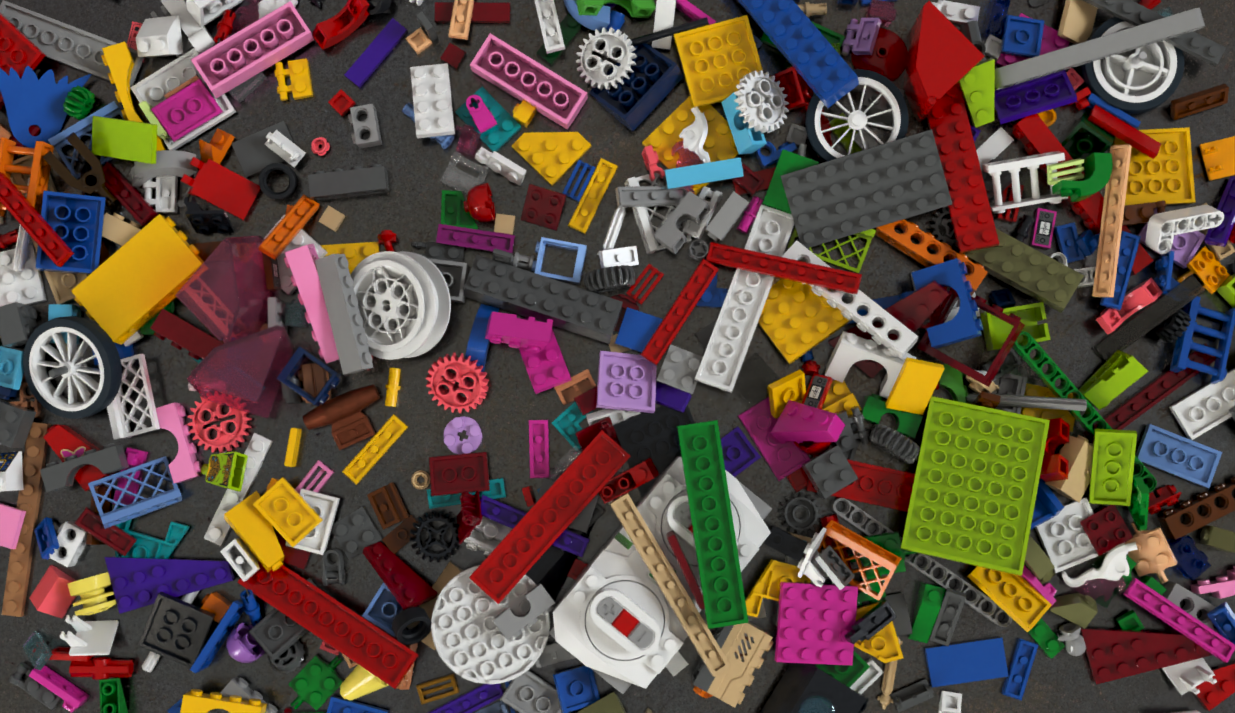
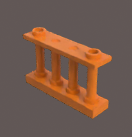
M1 137L0 172L4 173L9 180L11 173L30 174L28 186L16 184L14 186L21 193H28L27 200L41 215L43 191H47L51 166L42 156L49 151L53 153L54 146L43 141H36L35 148L16 146V142ZM14 154L34 156L32 167L13 165ZM0 202V217H4L5 210L7 209Z

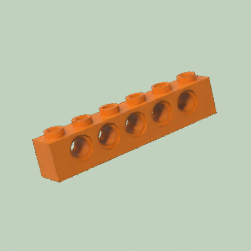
M903 219L876 228V236L925 267L943 263L944 259L952 260L957 258L964 262L969 273L965 277L967 281H970L973 292H970L971 296L988 273L981 264L968 260L965 254L952 250L949 244L936 240L934 235L920 230L918 225ZM900 228L903 231V233L898 234L895 232L894 229ZM911 238L918 239L919 244L912 243ZM927 249H934L936 254H930Z

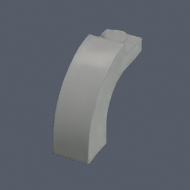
M177 150L156 151V164L134 161L135 166L130 171L132 186L140 187L148 180L157 176L171 175L183 177L186 174L190 177L198 171L196 167L190 165L192 158H196V154Z

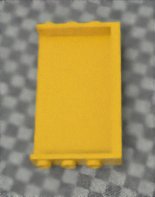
M161 214L156 216L71 290L76 296L74 300L87 310L85 312L87 316L93 321L95 320L99 324L98 326L115 343L122 345L209 269L199 257V250L193 244H188L186 241L188 237L181 230H176V223L169 216L167 218Z

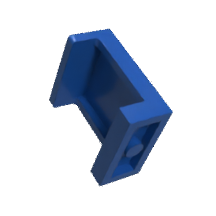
M1041 478L1039 479L1030 530L1054 518L1064 508Z

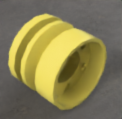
M109 572L67 584L70 596L81 597V600L73 603V607L82 604L84 608L75 611L76 616L96 614L106 611L117 604L116 599L107 601V597L114 595V591L105 592L104 588L112 585Z

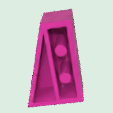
M492 311L489 316L485 339H489L494 344H501L502 342L509 344L508 346L512 348L523 347L528 348L527 350L530 352L538 353L550 341L553 320L547 319V323L535 321V317L530 316L528 320L517 318L515 314Z
M789 400L771 433L781 444L789 441H796L797 443H803V441H813L814 443L837 442L845 424L835 413Z

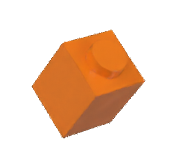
M216 591L211 594L208 593L201 602L203 604L201 609L216 614L214 620L220 623L232 602Z

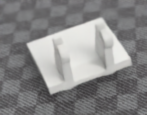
M824 527L820 533L816 532L811 543L807 544L803 552L805 553V558L802 557L798 564L800 571L797 576L801 578L803 574L806 575L817 587L824 585L825 578L823 576L828 577L814 560L819 555L818 549L827 530Z
M69 615L66 616L65 621L71 624L77 631L76 635L70 631L67 632V635H65L64 631L60 634V638L65 640L71 647L69 651L70 656L110 654L119 624L118 620L83 621L76 615H73L72 619Z
M1203 658L1162 668L1181 696L1188 691L1193 692L1195 695L1199 694L1200 690L1195 687L1205 681L1211 684L1217 683V680L1212 678L1215 674Z

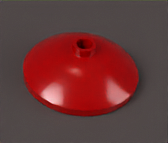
M879 28L872 55H854L851 51V62L854 69L874 71L885 76L890 81L896 80L907 65L908 52L904 41L900 36L888 29ZM879 50H883L885 55H881Z

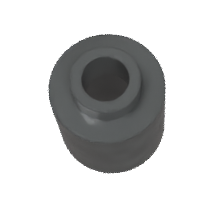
M293 375L290 380L301 387L300 379ZM281 382L285 403L301 402V395Z

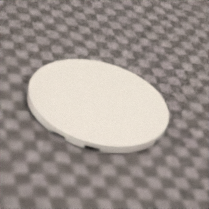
M477 565L460 572L442 589L433 608L431 619L432 638L443 662L462 678L483 684L504 683L524 674L539 659L548 641L550 614H540L537 617L538 621L531 627L526 625L521 629V635L514 640L512 638L507 640L493 622V619L508 607L515 615L521 616L529 611L530 603L525 594L533 589L536 584L527 575H524L505 598L497 604L469 578L480 566Z

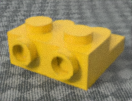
M837 380L832 381L822 410L832 413L845 410L848 416L853 414L851 408L854 406H858L861 411L859 403L853 393L850 392L845 381L843 383Z

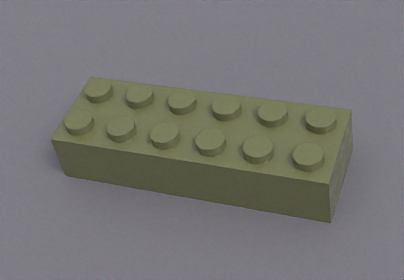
M996 229L999 240L998 246L963 253L968 257V260L981 264L990 275L1043 302L1060 313L1063 312L1084 277L1081 273Z

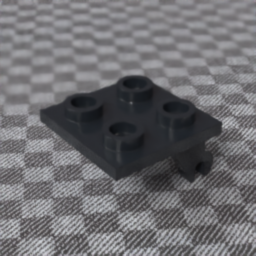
M188 196L185 197L184 203L187 206L185 215L196 233L226 234L234 232L235 229L225 210H201L194 196H192L191 202H189Z

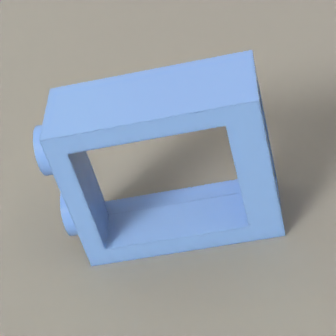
M541 237V241H537L535 253H538L537 261L533 260L532 271L560 282L580 285L587 245ZM546 245L578 251L573 278L541 272Z

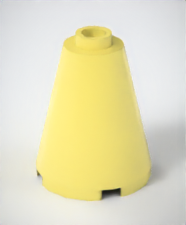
M357 665L340 685V694L344 699L352 701L389 685L360 665Z

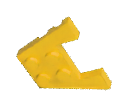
M771 559L745 600L747 615L758 618L763 598L779 601L781 581L811 583V579L804 574L799 578L797 576L800 571L798 566Z

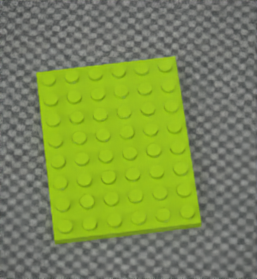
M931 396L900 549L1022 576L1050 420Z

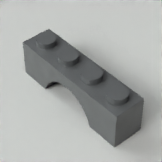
M110 443L102 446L103 449L96 451V449L85 451L84 456L81 457L73 455L66 457L65 462L59 463L55 461L46 464L47 468L40 470L46 492H55L73 486L76 473L88 464L97 467L103 474H111L129 468L123 445Z

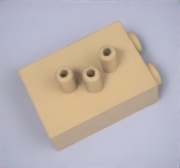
M1069 435V443H1065L1063 448L1059 450V454L1069 461L1068 479L1045 482V484L1063 497L1080 503L1090 483L1093 444L1089 443L1087 438L1080 435L1077 438Z

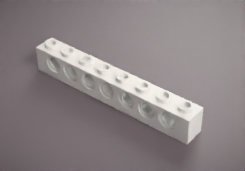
M797 240L782 256L783 258L830 267ZM808 284L816 295H822L826 298L827 303L831 307H837L841 310L842 315L846 319H852L856 322L857 327L861 331H867L871 334L872 339L877 344L886 346L888 348L887 351L892 356H898L902 359L917 342L918 336L862 291L858 290L857 295L838 290L831 292L827 288ZM849 297L852 299V302L846 304L842 299ZM864 309L867 311V315L861 316L857 311ZM876 321H879L883 324V326L881 328H875L872 324ZM892 333L896 334L898 336V339L890 340L888 338V335Z

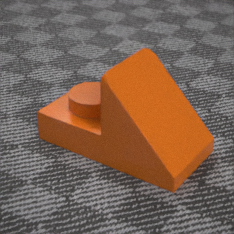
M217 128L210 143L199 139L201 161L206 163L210 159L220 164L235 137Z

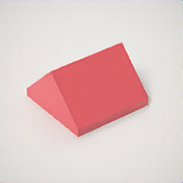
M50 565L29 599L37 611L62 619L77 597L70 596L67 584L77 580L57 567Z

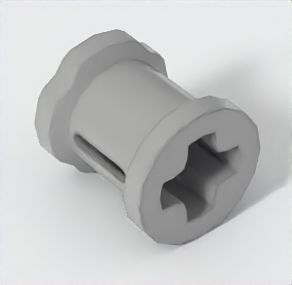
M516 252L513 266L528 269V271L532 272L535 255L525 256Z

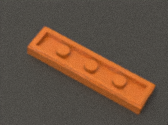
M303 194L259 246V251L276 260L319 209L320 204Z

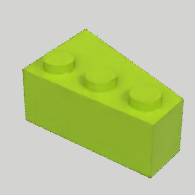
M990 58L979 62L958 81L972 125L975 128L994 121L995 59Z

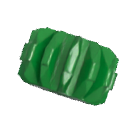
M73 87L71 92H68L63 103L64 112L75 119L81 120L86 118L93 108L95 95L84 87Z

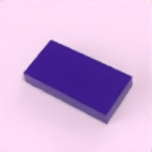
M657 382L655 403L683 413L692 397L691 394Z

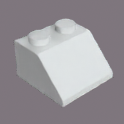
M179 15L144 20L136 36L138 57H163L184 54Z

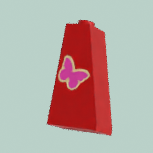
M55 424L43 436L62 462H65V458L69 456H84V452L88 450H101L67 425ZM88 464L76 473L75 479L84 491H91L88 483L113 475L114 473L103 474L97 467Z

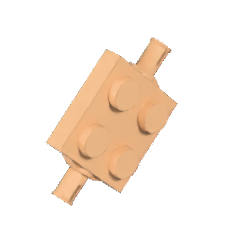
M1133 521L1131 524L1136 533L1125 544L1136 542L1138 550L1129 551L1128 556L1137 563L1134 568L1138 576L1156 573L1160 584L1168 582L1169 580L1164 570L1177 565L1178 562L1161 528L1139 531Z

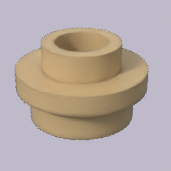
M423 470L416 471L411 477V483L416 489H425L430 484V475ZM420 476L425 479L422 484L418 482Z

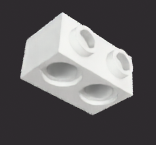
M66 521L59 527L57 536L59 548L54 549L55 552L53 554H49L50 559L66 567L76 565L86 546L87 532L75 525V521ZM72 529L76 532L74 539L70 535ZM63 547L67 551L66 556H63L61 553Z

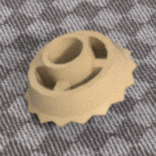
M975 370V371H977V372L983 374L984 376H985L986 373H987V372L984 371V370H980V371H979V370ZM968 375L965 377L970 383L968 387L978 394L981 391L992 393L994 390L999 389L998 385H995L993 381L988 387Z

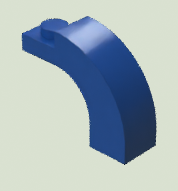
M484 304L480 305L476 314L465 354V359L469 355L471 356V362L478 360L477 367L483 365L481 372H484L490 344V340L485 339L489 316L492 311L499 312V308Z

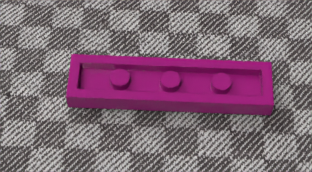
M439 224L436 243L493 252L496 248L512 253L515 235Z

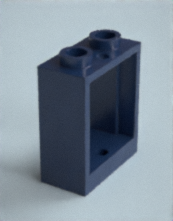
M299 346L276 379L313 405L319 406L327 401L329 397L328 392L331 388L334 389L339 384L341 374L308 350ZM306 357L332 374L316 398L290 380Z

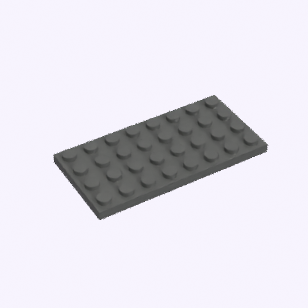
M932 129L780 176L799 242L806 248L952 205Z

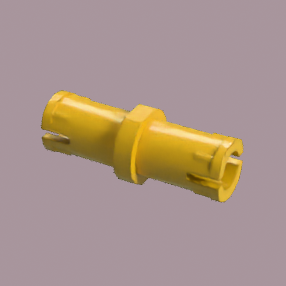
M389 368L388 383L385 384L387 389L385 406L396 407L398 390L401 388L399 386L401 369Z

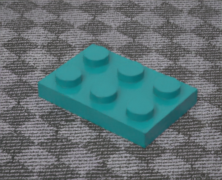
M482 86L473 95H478L482 98L486 107L495 118L497 125L481 134L467 109L466 102L455 113L492 152H497L522 127ZM473 102V107H475V109L478 108V104Z

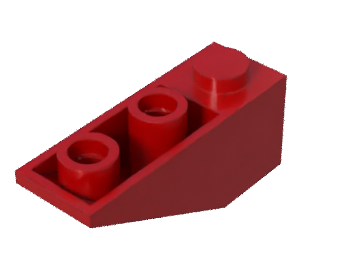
M648 458L611 478L599 491L604 504L656 478L659 473L652 459Z

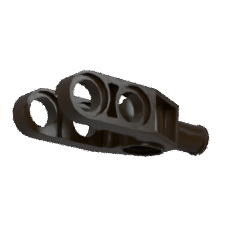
M74 132L66 137V139L92 167L79 180L67 170L65 165L51 151L42 156L69 186L91 195L96 194L98 197H105V205L107 207L111 205L107 197L113 203L117 200L105 187L107 181L101 161ZM95 176L97 178L96 185L88 186L87 178Z

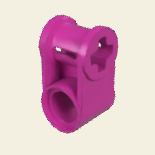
M471 95L467 98V109L481 134L497 125L495 118L480 96ZM475 102L476 104H478V108L475 109L472 103Z

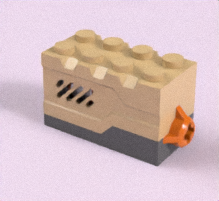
M751 622L717 628L713 637L731 666L716 677H713L701 658L691 676L692 683L695 685L693 690L696 694L703 698L715 696L734 708L737 703L741 704L745 697L743 693L745 686L750 687L755 677L752 675L755 668L759 669L764 661L762 658L764 651L768 652L773 644V637L770 633Z

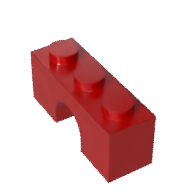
M1061 418L1049 419L1050 423L1040 478L1045 482L1068 479L1069 461L1060 454L1054 455L1059 445L1069 443L1070 425Z

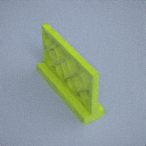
M795 227L787 248H790L795 237H798ZM870 229L853 234L856 237L851 238V236H848L849 240L841 244L836 239L837 245L828 250L823 243L824 251L815 255L823 261L859 273L876 230ZM859 237L867 239L864 248L857 250L853 240ZM851 242L855 252L845 256L840 246ZM838 247L842 258L835 261L830 258L828 252ZM856 254L859 260L857 267L849 266L846 258Z

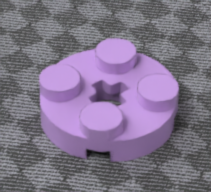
M456 417L445 427L444 443L453 453H471L477 450L482 442L481 428L478 422L470 417ZM463 430L467 431L468 439L460 441L458 433L463 432Z

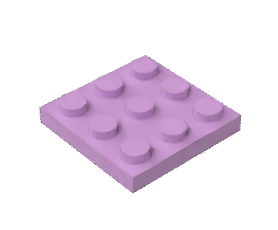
M600 351L596 408L654 413L657 365L641 355Z

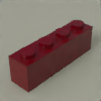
M165 309L161 310L150 328L155 331L153 335L162 340L165 338L171 340L172 343L170 345L179 350H182V348L187 349L189 356L197 360L201 357L206 360L205 365L214 370L217 367L223 369L229 359L226 356L228 345Z

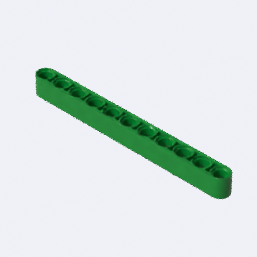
M1021 331L1019 336H1023V342L1018 344L1016 340L1012 347L1057 398H1067L1069 393L1072 392V399H1085L1087 401V408L1083 415H1080V411H1068L1094 440L1092 425L1095 421L1098 422L1096 429H1112L1028 332ZM1035 349L1036 355L1031 359L1030 352ZM1048 364L1047 372L1043 373V366ZM1060 378L1061 383L1056 387L1055 381ZM1135 455L1133 479L1137 477L1146 478L1145 484H1147L1149 492L1156 488L1157 481Z

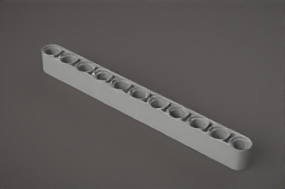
M1194 8L995 69V90L1004 89L1205 27L1200 8Z
M837 497L830 503L833 513L867 536L893 532L845 498ZM839 501H843L845 507L839 512L836 509V504ZM858 512L861 518L858 522L854 523L852 515ZM874 523L877 527L876 531L870 534L868 526ZM921 553L905 555L904 562L940 587L945 588V590L947 587L950 588L949 582L951 579L956 580V586L952 589L963 593L971 590L972 597L969 600L966 599L964 603L994 624L1007 627L1012 623V618L991 598L930 556ZM922 556L924 564L918 567L916 561ZM939 568L940 575L935 578L933 570ZM987 601L989 604L988 609L983 611L981 605ZM1003 612L1005 618L999 622L998 615Z

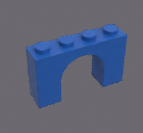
M957 258L912 272L916 290L935 280L942 287L953 288L960 298L959 311L952 320L927 328L931 347L936 349L982 336L981 330H983V325L980 318L977 319L975 312L978 311L976 301L972 300L970 292H973L972 286L965 277L967 268L965 263Z

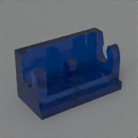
M990 0L982 35L989 36L991 34L999 39L1001 38L1005 16L1007 15L1011 0Z

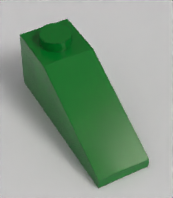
M925 582L920 583L911 622L912 634L908 635V639L928 643L941 609L945 588Z

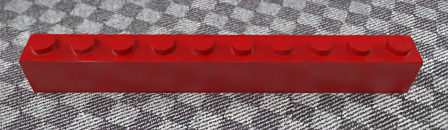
M1038 114L1023 118L1011 128L1014 137L1024 144V148L1029 155L1060 151L1064 152L1065 160L1058 161V163L1073 160ZM1046 164L1039 165V168L1047 173ZM1076 165L1057 169V172L1076 168ZM1071 173V174H1067V175L1058 176L1057 178L1064 177V176H1068V175H1073V174H1076V173ZM1098 191L1089 198L1078 202H1071V198L1068 196V199L1065 200H1068L1072 205V210L1081 216L1084 220V225L1089 230H1092L1094 234L1100 233L1104 197ZM1122 226V231L1131 233L1127 226ZM1140 243L1130 276L1136 275L1154 261Z

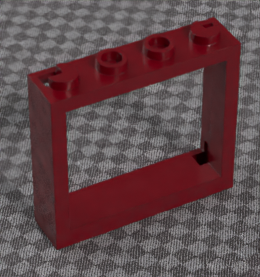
M953 288L950 289L949 295L944 299L929 327L943 324L959 298V295ZM976 295L975 298H971L976 301L979 309L1014 326L985 376L931 347L927 331L917 348L989 387L1025 325L1020 322V317L1013 313H1010L1008 316L1002 313L1004 309L995 304L991 307L985 304L987 300Z

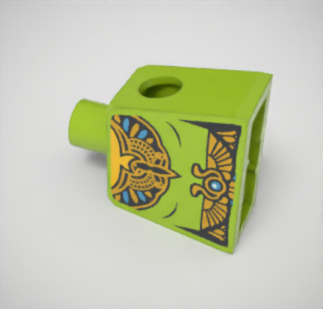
M238 452L213 454L209 458V463L202 465L201 472L203 475H206V482L241 492L248 455Z

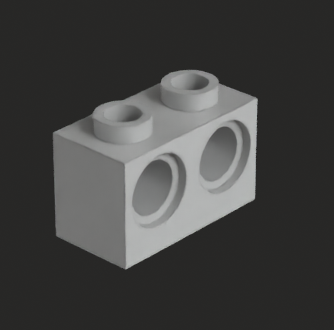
M367 104L350 107L351 114H348L350 125H353L354 132L351 133L353 143L360 149L382 145L375 106ZM361 114H367V118L364 121L358 120ZM370 132V137L363 140V133Z

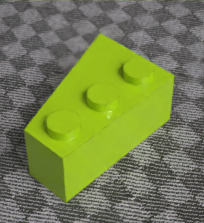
M1117 350L1079 391L1093 407L1101 410L1145 375L1148 370L1132 355Z

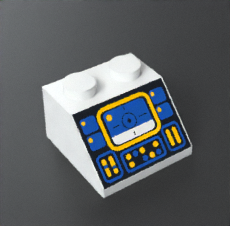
M22 451L0 453V492L24 490Z

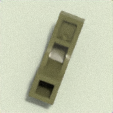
M1029 535L1024 563L1043 585L1056 575L1053 570L1055 567L1041 547Z

